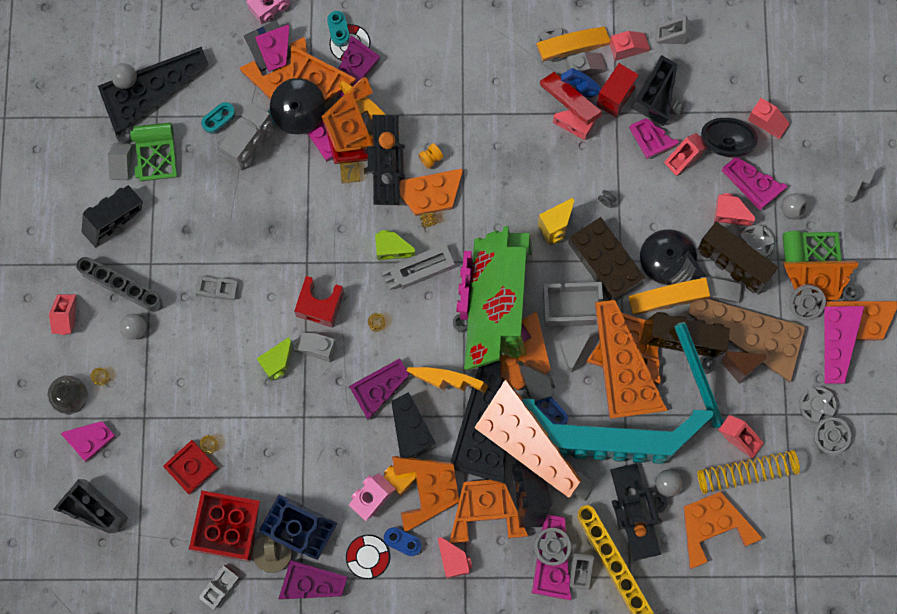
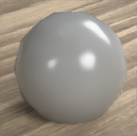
M120 63L111 71V78L116 87L129 89L137 81V73L131 65Z
M793 193L783 199L781 209L787 218L795 220L802 218L806 214L808 203L804 196Z
M128 314L122 318L120 332L123 337L136 340L144 335L146 321L142 316Z
M664 470L657 475L655 486L661 495L673 497L681 491L683 482L681 476L676 471Z

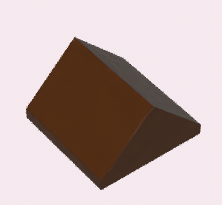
M727 351L721 363L740 384L762 365L766 359V354Z

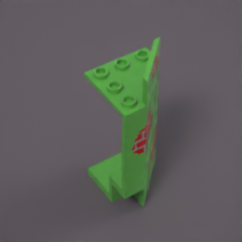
M505 226L502 232L493 231L486 234L485 239H474L464 370H471L499 361L501 355H509L513 358H519L521 355L526 356L521 329L526 263H528V255H532L533 251L530 233H510L509 226Z

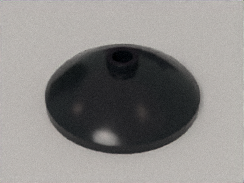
M293 78L281 83L273 92L270 100V113L274 122L280 129L290 134L301 135L311 132L323 120L322 116L326 110L325 98L321 90L313 82L302 78ZM295 102L298 103L297 109H293L292 107L293 103Z
M725 117L710 120L703 126L701 131L703 144L713 153L723 157L736 158L745 156L756 148L758 142L755 130L747 123L734 118Z
M671 229L660 230L651 234L644 241L640 251V264L645 274L651 280L659 284L668 285L661 274L688 252L697 262V252L693 242L685 234ZM671 251L673 255L668 256L666 252Z

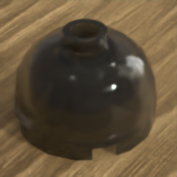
M64 375L56 378L51 383L47 396L54 410L62 414L71 415L79 412L85 406L88 391L80 379Z

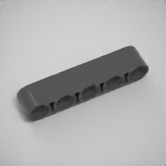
M82 257L77 261L76 268L83 277L149 311L157 312L162 308V299L155 291L89 257ZM91 264L89 270L83 271L85 265ZM102 273H107L106 278L99 279ZM124 281L122 287H115L117 282ZM134 290H140L139 295L132 296ZM151 298H157L155 304H148Z

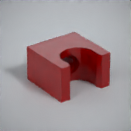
M618 63L599 92L597 107L617 117L635 90L636 86L633 84L639 74Z
M306 276L294 310L296 317L333 328L344 295L343 286L336 284L329 298L318 300L312 296V291L315 288L313 278Z

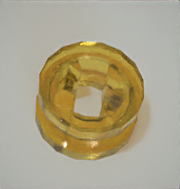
M436 213L422 214L419 217L423 221L421 226L430 227L437 224L438 220L435 219Z
M379 313L370 315L368 318L369 328L374 332L384 329L386 322L383 315ZM373 319H375V320L381 319V320H380L381 325H380V326H379V325H375V327H374V326H373L374 323H373L372 320H373Z
M99 367L91 372V380L96 385L103 386L108 383L110 374L104 368ZM102 372L105 377L101 378V381L98 382L96 375Z
M206 435L201 438L200 447L205 453L212 454L218 449V441L214 436ZM207 440L214 443V446L211 445V449L204 446V443L207 444Z

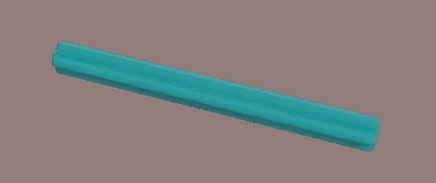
M684 322L678 323L675 326V330L706 410L713 411V416L710 419L714 428L721 427L724 421L687 325Z

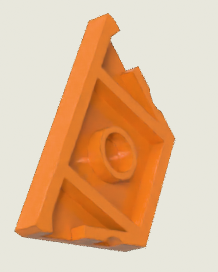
M294 46L291 47L290 79L302 78L313 82L323 93L325 102L342 91L339 87L340 82L344 81L349 85L354 84V77Z
M462 169L400 180L401 199L409 206L415 216L451 210L454 206L463 171Z
M783 262V266L794 290L804 284L815 285L824 293L826 300H838L843 293V288L850 281L849 277L853 270L857 269L858 262Z
M826 301L825 307L864 306L856 341H882L897 310V301Z

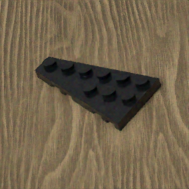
M202 46L136 71L137 81L129 89L116 87L112 80L98 85L116 136L209 65Z
M500 361L478 367L475 379L483 381L488 385V388L483 393L472 387L451 462L454 464L455 471L505 484L504 449L475 429V426L502 386V366Z

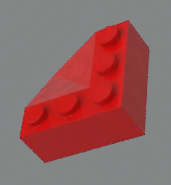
M201 490L189 550L196 553L251 562L260 501Z

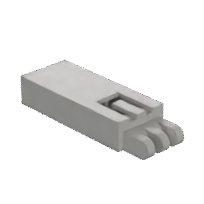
M445 243L393 264V267L384 270L382 275L387 276L391 274V276L384 279L386 283L394 281V283L387 286L389 290L399 286L404 289L455 268V264ZM412 266L416 271L413 274H411L410 270H408L405 273H402V270Z

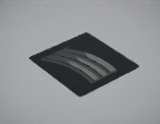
M689 252L661 274L668 285L707 277Z

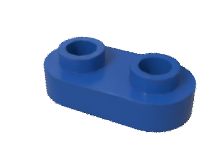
M551 396L535 402L536 407L553 424H567L568 416L566 412ZM544 402L548 404L546 409L541 407V404ZM555 417H560V418H561V422H560V423H556V422L554 421V418H555Z
M393 527L389 528L384 534V541L388 547L409 557H414L421 551L420 540L409 533ZM392 534L397 535L395 541L390 540ZM411 542L414 543L415 548L409 549L408 544Z

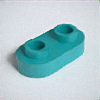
M333 11L327 17L331 39L335 46L343 47L350 40L346 18L342 12Z
M223 102L206 114L201 121L204 131L214 134L233 120L235 117L233 105ZM228 111L229 114L224 116L223 113ZM210 123L215 124L213 127H209Z

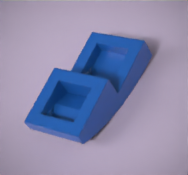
M574 68L561 74L562 82L576 86V90L585 97L592 98L598 95L602 89L593 79Z

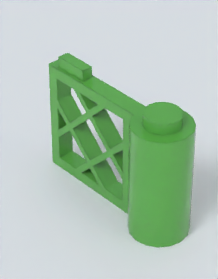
M172 123L134 126L133 130L130 131L132 142L135 141L138 166L134 167L135 178H139L140 182L176 178L177 168ZM170 145V153L166 157L158 152L162 146ZM141 148H150L154 151L147 160L141 156ZM156 154L164 159L157 168L150 163ZM168 162L172 166V173L164 174L160 169ZM147 164L155 169L151 176H143V169Z
M788 231L782 234L785 262H809L808 257L811 254L819 261H825L829 254L836 261H842L839 232L801 233L800 231ZM806 238H813L818 244L812 249L807 245ZM825 238L834 239V246L832 248H829L823 242ZM819 245L828 252L823 258L815 252Z

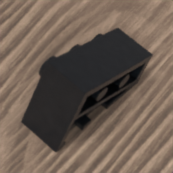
M661 55L655 62L631 108L664 126L670 116V104L672 103V92L678 64Z
M129 185L125 188H119L112 196L103 198L99 204L93 208L89 207L83 212L81 232L96 248L100 245L98 241L106 234L111 236L114 233L112 229L120 223L124 225L142 210L143 201Z
M408 392L392 400L400 458H417L436 448V442L410 393Z
M516 460L515 464L512 465V474L515 478L519 528L542 527L552 506L547 481Z
M78 479L53 508L57 512L66 514L106 533H116L128 519L124 513L85 479Z

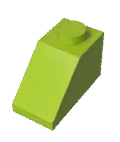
M382 230L379 233H375L378 261L415 256V248L395 232Z
M289 337L256 358L271 381L282 378L285 375L284 372L288 370L293 346Z

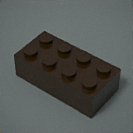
M599 217L569 237L568 244L596 282H602V291L609 300L618 301L643 284L645 276L602 217Z
M717 221L704 235L698 247L699 253L703 257L713 260L719 269H725L735 281H741L750 292H756L758 295L779 268Z
M656 312L644 321L641 344L684 352L675 330V326L678 323L684 322L687 325L698 355H709L712 358H717L728 350L730 328L724 327L723 324H706L704 320L700 319L691 321L687 320L685 316L671 317L665 312Z

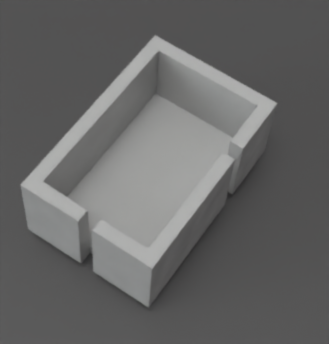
M252 102L241 115L249 123L247 124L238 119L219 145L223 159L241 171L244 167L250 165L252 156L255 152L261 150L265 138H269L274 131L270 114Z
M602 282L565 283L564 292H561V283L544 284L545 327L597 325L595 302L603 300Z

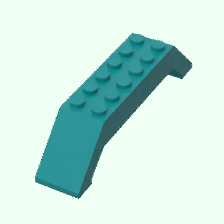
M535 399L522 400L526 407L535 415L548 433L550 440L554 445L556 444L564 458H566V455L574 456L575 459L594 457V460L604 461L605 458H613V461L625 462V459H632L634 463H645V460L653 461V464H664V462H668L713 416V411L693 410L688 419L673 432L553 424L534 404Z

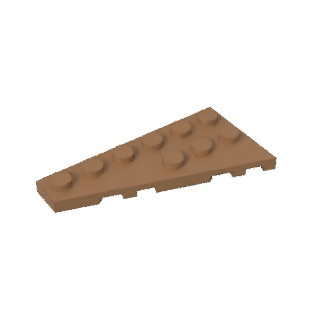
M707 298L691 301L688 315L694 319L704 320L706 324L720 323L724 327L730 328L729 341L744 353L766 354L763 364L774 373L776 372L789 383L791 382L805 327Z

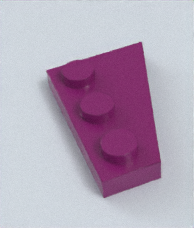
M351 35L347 50H345L343 60L338 69L355 78L354 84L351 85L353 87L361 78L367 76L380 60V56ZM343 91L338 93L341 97L345 95Z
M399 358L349 386L367 420L409 377V373Z
M290 560L279 600L342 597L348 577Z

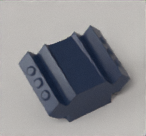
M279 494L259 531L270 537V539L300 554L318 560L338 523Z

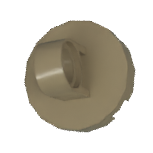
M262 535L253 546L252 556L254 563L261 570L267 573H277L284 570L292 559V549L270 539L266 535Z

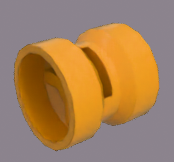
M434 143L429 145L426 151H421L418 154L419 159L428 169L433 167L436 161L444 158L442 152Z

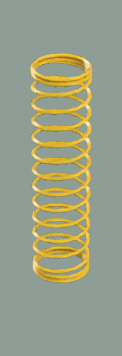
M790 450V452L786 451L784 456L778 453L777 457L771 454L769 459L766 456H763L762 460L756 457L754 463L750 459L747 460L746 464L741 460L739 466L733 462L732 468L727 463L724 469L718 465L717 472L713 467H710L709 473L705 468L703 470L700 469L697 471L699 486L702 493L707 494L705 470L710 481L711 491L714 492L711 480V469H713L717 477L719 490L721 491L722 488L718 475L720 467L724 474L726 487L729 489L726 477V466H728L732 474L734 487L736 488L737 484L733 472L734 464L739 470L742 486H744L741 473L742 462L747 470L749 484H752L748 470L749 461L754 467L757 483H759L756 459L761 464L763 478L766 481L767 477L763 466L764 457L769 464L771 478L774 480L771 456L776 461L778 475L781 478L782 473L778 463L779 454L784 460L785 472L789 477L786 453L789 454L792 471L797 475L800 473L798 456L794 450Z

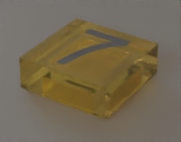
M359 162L340 164L342 184L360 182Z

